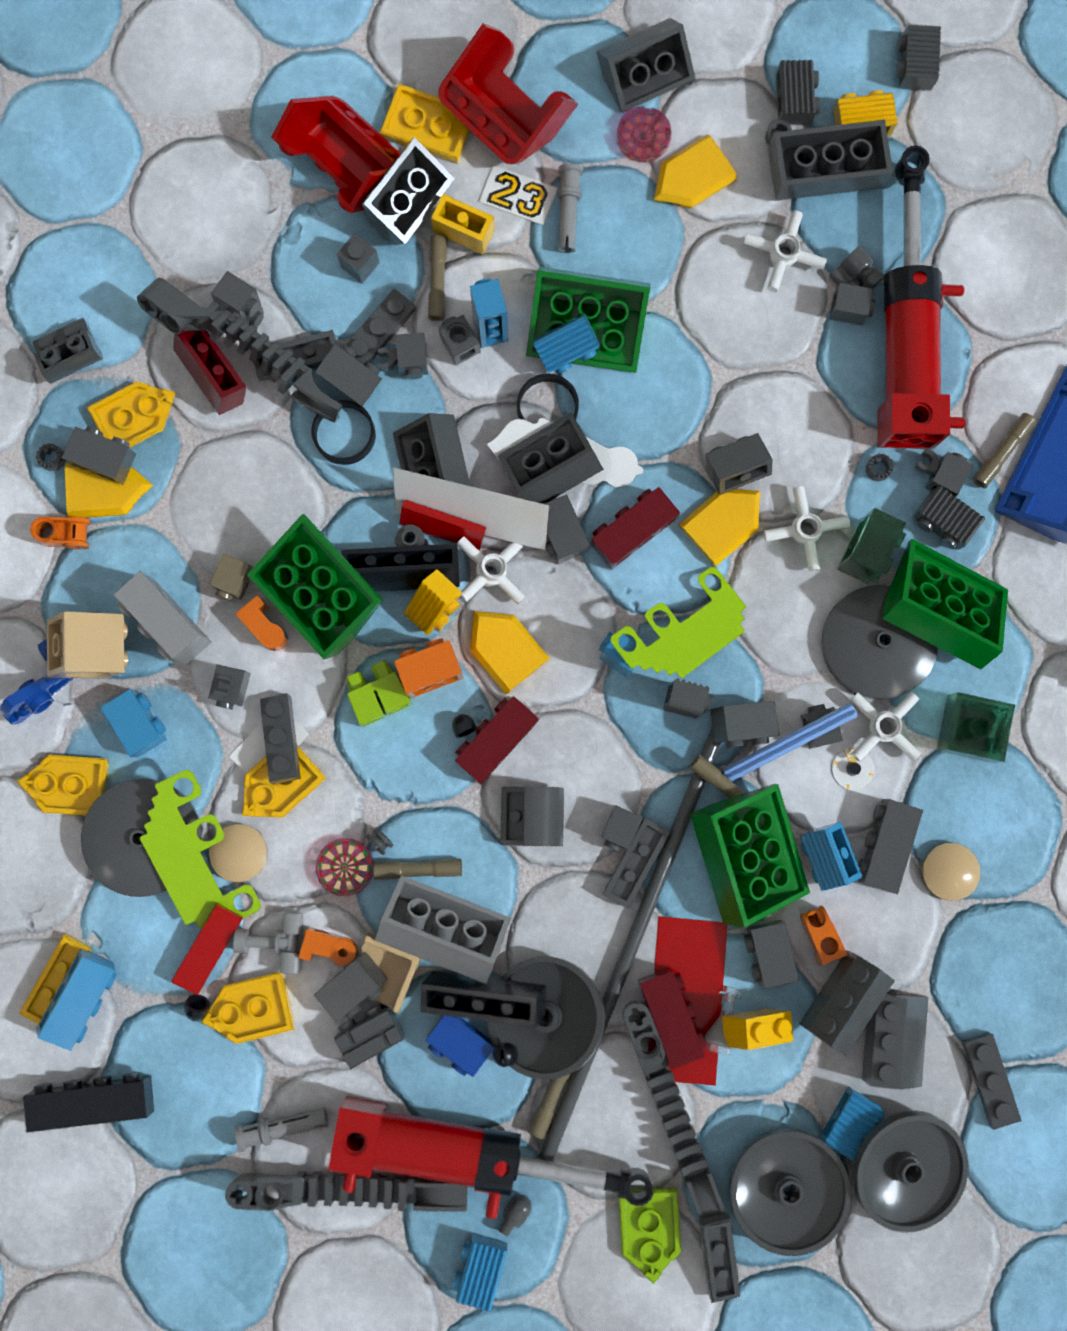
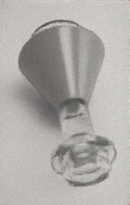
M723 986V990L719 991V994L724 996L720 1016L704 1035L705 1042H708L706 1050L729 1056L731 1049H737L726 1047L727 1043L723 1036L722 1016L733 1014L735 1000L742 999V996H740L741 990Z

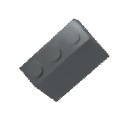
M672 18L596 51L603 78L622 113L696 79L684 26Z
M414 137L363 201L362 206L372 226L392 245L405 244L455 178Z
M572 412L498 455L520 499L541 504L551 501L604 470Z
M428 413L393 432L401 470L470 486L453 414Z
M846 950L847 956L841 958L799 1023L846 1057L895 982L894 979L881 969Z
M887 993L866 1025L862 1080L869 1086L899 1090L922 1087L928 1011L927 996Z

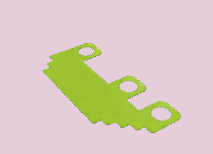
M710 567L697 578L698 583L712 601L680 623L664 603L656 604L645 613L647 622L660 637L648 647L629 626L623 627L611 636L612 645L631 669L640 666L644 671L653 668L656 673L665 670L668 675H672L675 672L680 678H683L745 632L741 626V622L745 620L741 611L746 609V605L717 568ZM714 574L720 579L721 588L719 590L713 591L707 587L705 583L707 575ZM661 610L667 613L670 619L667 627L662 628L654 623L653 614L655 611ZM629 634L635 639L636 648L633 651L627 652L620 647L619 638L621 635Z
M183 770L155 784L158 795L151 799L155 807L148 811L151 821L144 825L147 834L141 836L140 840L183 922L186 925L196 922L198 928H202L216 903L242 915L243 919L259 911L261 903L250 885H243L222 895L200 853L224 839V832L217 818L212 814H208L186 825L177 807L201 795V787L193 772ZM187 778L192 782L193 791L189 796L180 797L174 792V784L178 779ZM208 822L215 826L216 835L212 840L203 841L197 836V828L202 823ZM240 893H247L253 899V904L247 911H239L234 907V898Z

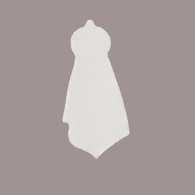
M539 418V421L533 424L527 420L515 419L509 422L495 439L487 443L504 470L511 487L513 485L498 455L553 422ZM587 438L588 442L597 443V442H595V441H593V440ZM605 447L610 454L612 462L609 474L602 481H606L614 487H623L630 484L636 475L644 472L643 468L638 465L636 455L626 447Z

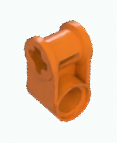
M75 516L38 517L32 522L30 532L34 539L47 547L84 550L89 549V543L86 542L87 526L90 525L91 520ZM48 526H52V534L47 538H43V530Z

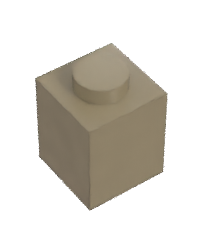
M223 553L209 585L217 590L215 595L223 599L232 601V598L235 597L242 600L251 580L247 574L253 567L248 563Z

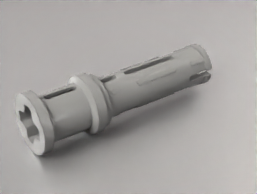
M571 163L562 164L558 169L561 175V187L557 191V196L561 200L558 251L565 253L566 242H568V253L576 251L577 202L582 197V191L579 189L580 176L583 175V167Z
M324 1107L270 1121L269 1119L262 1118L259 1123L247 1126L235 1125L237 1148L239 1152H243L246 1150V1147L259 1144L267 1146L273 1143L274 1139L328 1127L327 1113Z

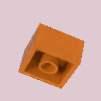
M443 638L433 640L426 644V649L416 652L415 648L409 649L399 654L400 659L394 660L405 693L410 698L464 679L450 640L445 642Z

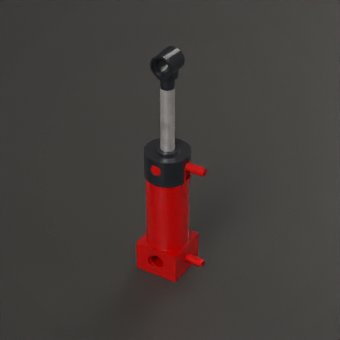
M917 145L910 146L903 152L894 171L904 191V267L893 269L884 275L885 402L877 410L878 448L934 449L950 435V428L963 429L966 424L964 417H950V394H941L940 310L943 307V296L961 297L964 294L965 288L963 285L942 284V272L938 268L921 265V184L925 182V170L929 165L930 157L926 149ZM908 162L913 163L917 168H912L908 165Z
M349 1096L345 1098L339 1108L328 1166L330 1171L345 1173L342 1190L347 1193L354 1191L357 1176L370 1178L373 1170L473 1187L474 1191L489 1193L485 1215L490 1219L497 1218L501 1195L511 1196L514 1180L516 1181L517 1175L616 1192L617 1198L626 1199L634 1206L647 1204L652 1199L654 1193L649 1175L640 1168L621 1170L620 1174L524 1157L520 1156L521 1134L486 1127L483 1129L386 1111L387 1103ZM353 1133L361 1134L364 1139L356 1138ZM640 1180L645 1183L644 1189L639 1193L629 1190L630 1185L634 1181Z

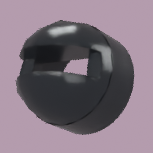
M466 714L457 715L452 722V729L456 738L467 736L477 728L474 720Z
M195 994L189 996L184 1007L186 1017L191 1021L204 1019L209 1010V1000L203 995Z
M510 1042L499 1043L493 1050L494 1062L501 1067L514 1065L518 1059L516 1046ZM501 1047H504L505 1063L502 1062Z

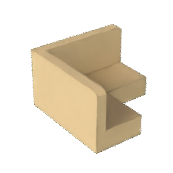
M369 932L364 937V944L359 956L366 951L388 978L380 986L383 992L373 1000L394 1008L392 1012L398 1014L421 958L375 941L376 935Z

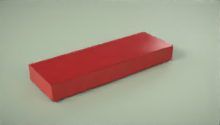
M404 500L401 507L400 525L418 526L424 533L456 544L462 537H465L480 551L486 531L485 526L409 500Z
M216 903L172 977L171 982L198 995L242 921L243 916Z

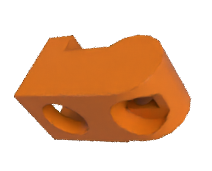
M256 595L236 615L263 646L273 651L281 650L287 644V633L277 624H273L264 614V611L269 606L262 598Z
M822 905L800 914L802 925L810 940L819 966L847 956L837 930Z
M309 927L306 930L298 958L310 961L313 955L316 954L331 958L339 966H346L356 958L358 947L354 940Z

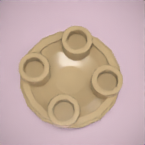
M235 824L222 829L224 839L211 846L209 850L211 866L217 875L227 881L239 883L250 880L261 873L266 862L267 848L260 831L242 824Z
M944 843L936 846L921 863V870L927 888L935 896L943 900L958 901L968 897L976 889L980 880V865L976 856L967 847L958 843Z

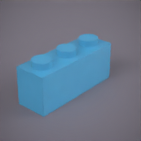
M481 279L470 286L473 319L481 348L508 342V315L499 280Z
M80 948L36 1028L37 1038L69 1051L72 1050L76 1042L80 1043L83 1040L87 1031V1026L85 1025L89 1017H94L97 1014L102 1003L101 995L105 989L109 990L116 979L117 974L114 973L115 968L112 961Z

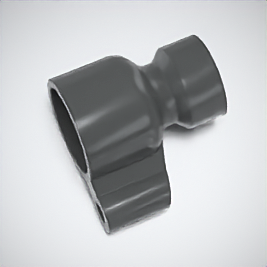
M860 245L844 259L829 277L837 285L839 283L849 284L859 278L862 281L863 287L873 289L884 278V274L880 269L873 267V258Z

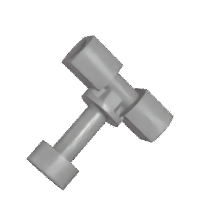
M283 913L282 931H277L276 936H252L249 929H236L233 940L234 953H247L249 947L275 948V954L281 955L280 973H300V958H298L300 952H297L298 935L302 934L303 913Z

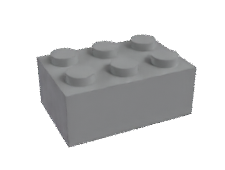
M141 571L113 594L120 601L117 607L128 618L132 617L136 622H139L136 626L137 629L147 639L151 638L159 644L156 649L166 660L170 659L174 663L180 662L188 665L212 643L158 582Z

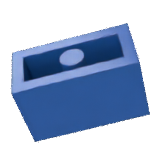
M446 1015L440 1018L425 1040L429 1043L428 1049L440 1058L445 1055L453 1062L451 1066L463 1076H466L468 1073L474 1077L495 1048L491 1039L465 1019Z

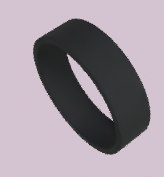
M550 373L540 374L529 379L520 389L517 397V415L519 419L525 420L520 409L523 395L530 387L541 382L558 383L570 392L575 403L573 416L577 419L579 409L578 395L573 385L565 378Z
M337 400L338 403L343 405L342 408L355 409L368 419L371 427L368 443L359 453L350 457L339 458L327 454L318 444L317 430L323 417L317 414L312 423V438L318 451L325 459L339 465H350L361 461L370 453L375 443L376 432L372 418L364 407L353 401Z

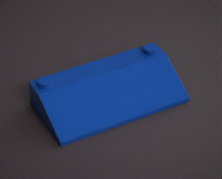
M1067 365L995 509L997 513L1064 544H1067Z

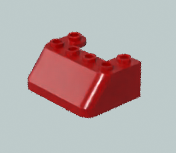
M482 23L440 84L438 96L441 103L506 164L517 165L548 144L579 104L567 93L556 91L550 94L543 105L539 107L503 72L514 54L512 41L500 29Z
M335 96L290 99L271 136L279 145V149L286 155L307 154L315 161L317 168L329 174L334 179V183L340 188L336 194L339 206L350 213L365 211L362 206L363 201L400 155V152L349 104Z

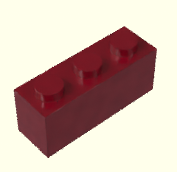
M182 331L180 334L174 333L173 350L218 415L244 403L246 385L217 344L209 339L210 334L208 331Z
M660 487L653 491L650 488L645 490L637 497L638 503L632 508L625 506L615 514L616 520L608 526L606 523H603L592 532L594 537L591 539L590 544L611 570L678 519L680 511Z
M514 696L510 700L505 697L495 707L494 711L497 714L490 722L485 719L474 732L478 735L471 743L466 740L455 752L458 755L455 762L481 785L539 722V718Z
M668 968L638 979L671 1069L705 1057L702 1048L707 1045L701 1029L695 1031L692 1019H695L696 1015L691 1002H685L681 991L686 990L680 973L674 974V971Z

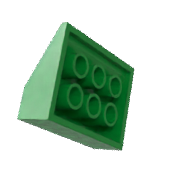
M539 267L537 270L526 356L540 358L533 345L534 339L585 313L600 343V347L596 349L597 354L586 361L578 358L570 363L636 373L650 293V283Z
M302 514L247 574L324 660L338 655L357 636L383 601L305 514Z
M911 539L906 546L886 595L882 619L981 670L1003 652L1008 589Z
M772 784L713 803L690 814L723 924L746 928L810 893L778 784Z

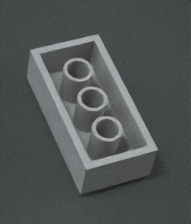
M401 875L380 921L375 941L487 984L511 918Z

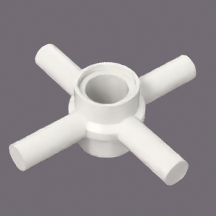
M792 211L785 234L779 236L774 241L749 233L746 235L745 245L770 252V259L774 269L767 289L771 292H778L785 268L790 267L796 261L822 270L825 267L826 258L800 250V242L796 237L803 213L800 211ZM779 248H786L791 254L785 255L780 252Z
M804 486L793 488L798 516L794 519L792 525L764 530L763 535L765 542L793 537L796 542L804 544L809 572L820 570L815 542L820 538L822 532L849 528L850 519L848 516L821 521L817 515L809 513ZM801 523L809 524L813 529V534H804L800 528Z
M462 537L457 542V546L477 564L475 568L476 577L462 590L463 594L459 598L461 601L466 603L483 586L492 587L498 585L517 604L526 597L505 577L506 563L523 547L522 544L511 542L499 555L488 554L484 556L467 538ZM485 566L493 567L497 575L489 574Z
M858 692L850 699L870 719V734L851 753L856 760L861 761L879 741H892L912 761L920 756L921 753L900 733L902 730L900 719L919 701V698L913 692H910L892 712H878ZM882 719H886L891 725V730L888 734H884L880 730Z

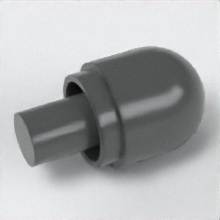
M522 1194L515 1195L505 1207L502 1214L505 1220L498 1230L506 1237L509 1236L514 1227L519 1228L523 1225L530 1215L532 1204L527 1196Z

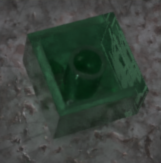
M874 507L860 520L837 570L866 584L879 579L882 574L886 575L894 561L891 558L894 548L898 549L906 536V533L902 532L906 522Z
M960 692L947 695L936 751L989 763L1005 762L1015 705Z

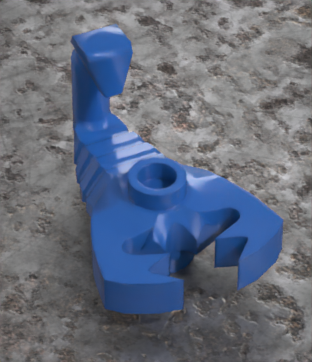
M47 639L38 644V649L43 659L47 661ZM46 676L37 681L30 679L24 682L18 691L5 698L0 706V710L10 724L22 723L31 714H39L46 710L54 702L52 696L74 678H47Z

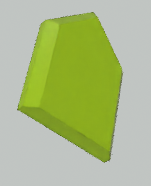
M653 1188L652 1199L643 1206H634L626 1199L618 1198L621 1254L636 1266L653 1284L661 1276V1273L672 1260L674 1261L681 1253L677 1188ZM630 1189V1191H631V1192H634V1193H639V1192H641V1191L643 1190V1189Z

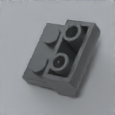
M84 318L32 342L36 351L34 355L41 374L50 384L103 360L102 352L97 346L89 325Z
M502 787L501 845L563 846L564 788Z

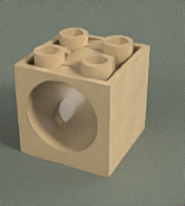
M64 611L47 619V678L106 679L124 673V668L128 665V654L124 651V640L127 637L128 627L127 623L124 622V614Z

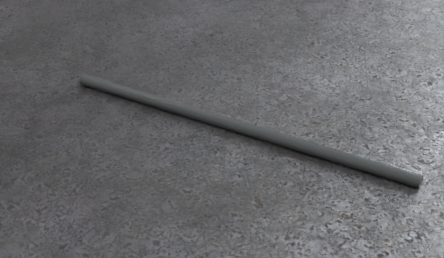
M713 727L701 753L712 764L721 743L715 744ZM695 772L692 775L671 827V832L665 842L602 998L605 1011L603 1036L690 822V814L694 812L706 782ZM597 1050L584 1066L572 1073L539 1157L541 1159L553 1162Z

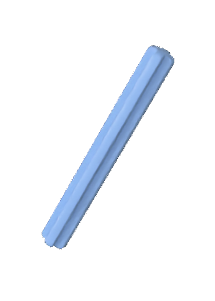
M846 704L724 767V774L729 780L734 781L857 717V712L852 704Z

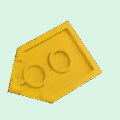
M706 134L661 162L653 201L680 204V207L692 209L736 181L737 175L713 138Z
M136 381L86 408L98 430L103 433L102 437L112 440L113 436L130 443L129 448L164 430L176 393Z
M69 463L65 465L66 511L68 516L95 518L127 515L141 496L153 487L133 467L130 468L124 485L72 466Z
M734 489L722 495H719L718 491H716L680 522L678 526L716 567L758 531L760 491Z
M474 611L470 652L506 695L550 660L549 656L515 615Z
M297 745L301 779L273 785L269 782L267 759L264 756L244 775L242 816L284 818L326 779V776Z
M48 755L40 761L39 765L21 777L17 782L32 797L42 813L86 816L92 804L106 791L109 763L108 759Z
M276 972L224 985L201 1022L223 1034L235 1044L294 1030V1020L283 973Z

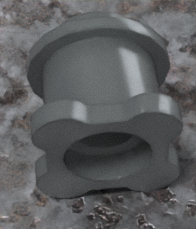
M415 525L401 527L395 538V544L398 547L429 545L428 540L424 538L422 530ZM410 536L415 537L414 542H412V543H407V542H406V539H407L408 537H410Z

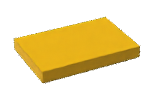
M399 83L380 130V135L386 140L407 146L410 140L415 137L433 156L457 164L470 133V130L441 103L439 97Z

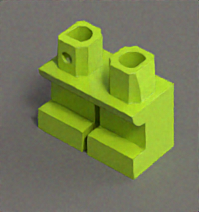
M385 660L371 666L377 679L371 683L366 684L361 671L346 677L350 690L347 695L361 727L387 717L383 707L386 713L391 715L413 705L409 696L405 693L398 674L392 671ZM376 692L378 693V696H379V698H380V700H381V702H382L383 707L381 706V704H380V702H379V700H378V697H377V695H376Z

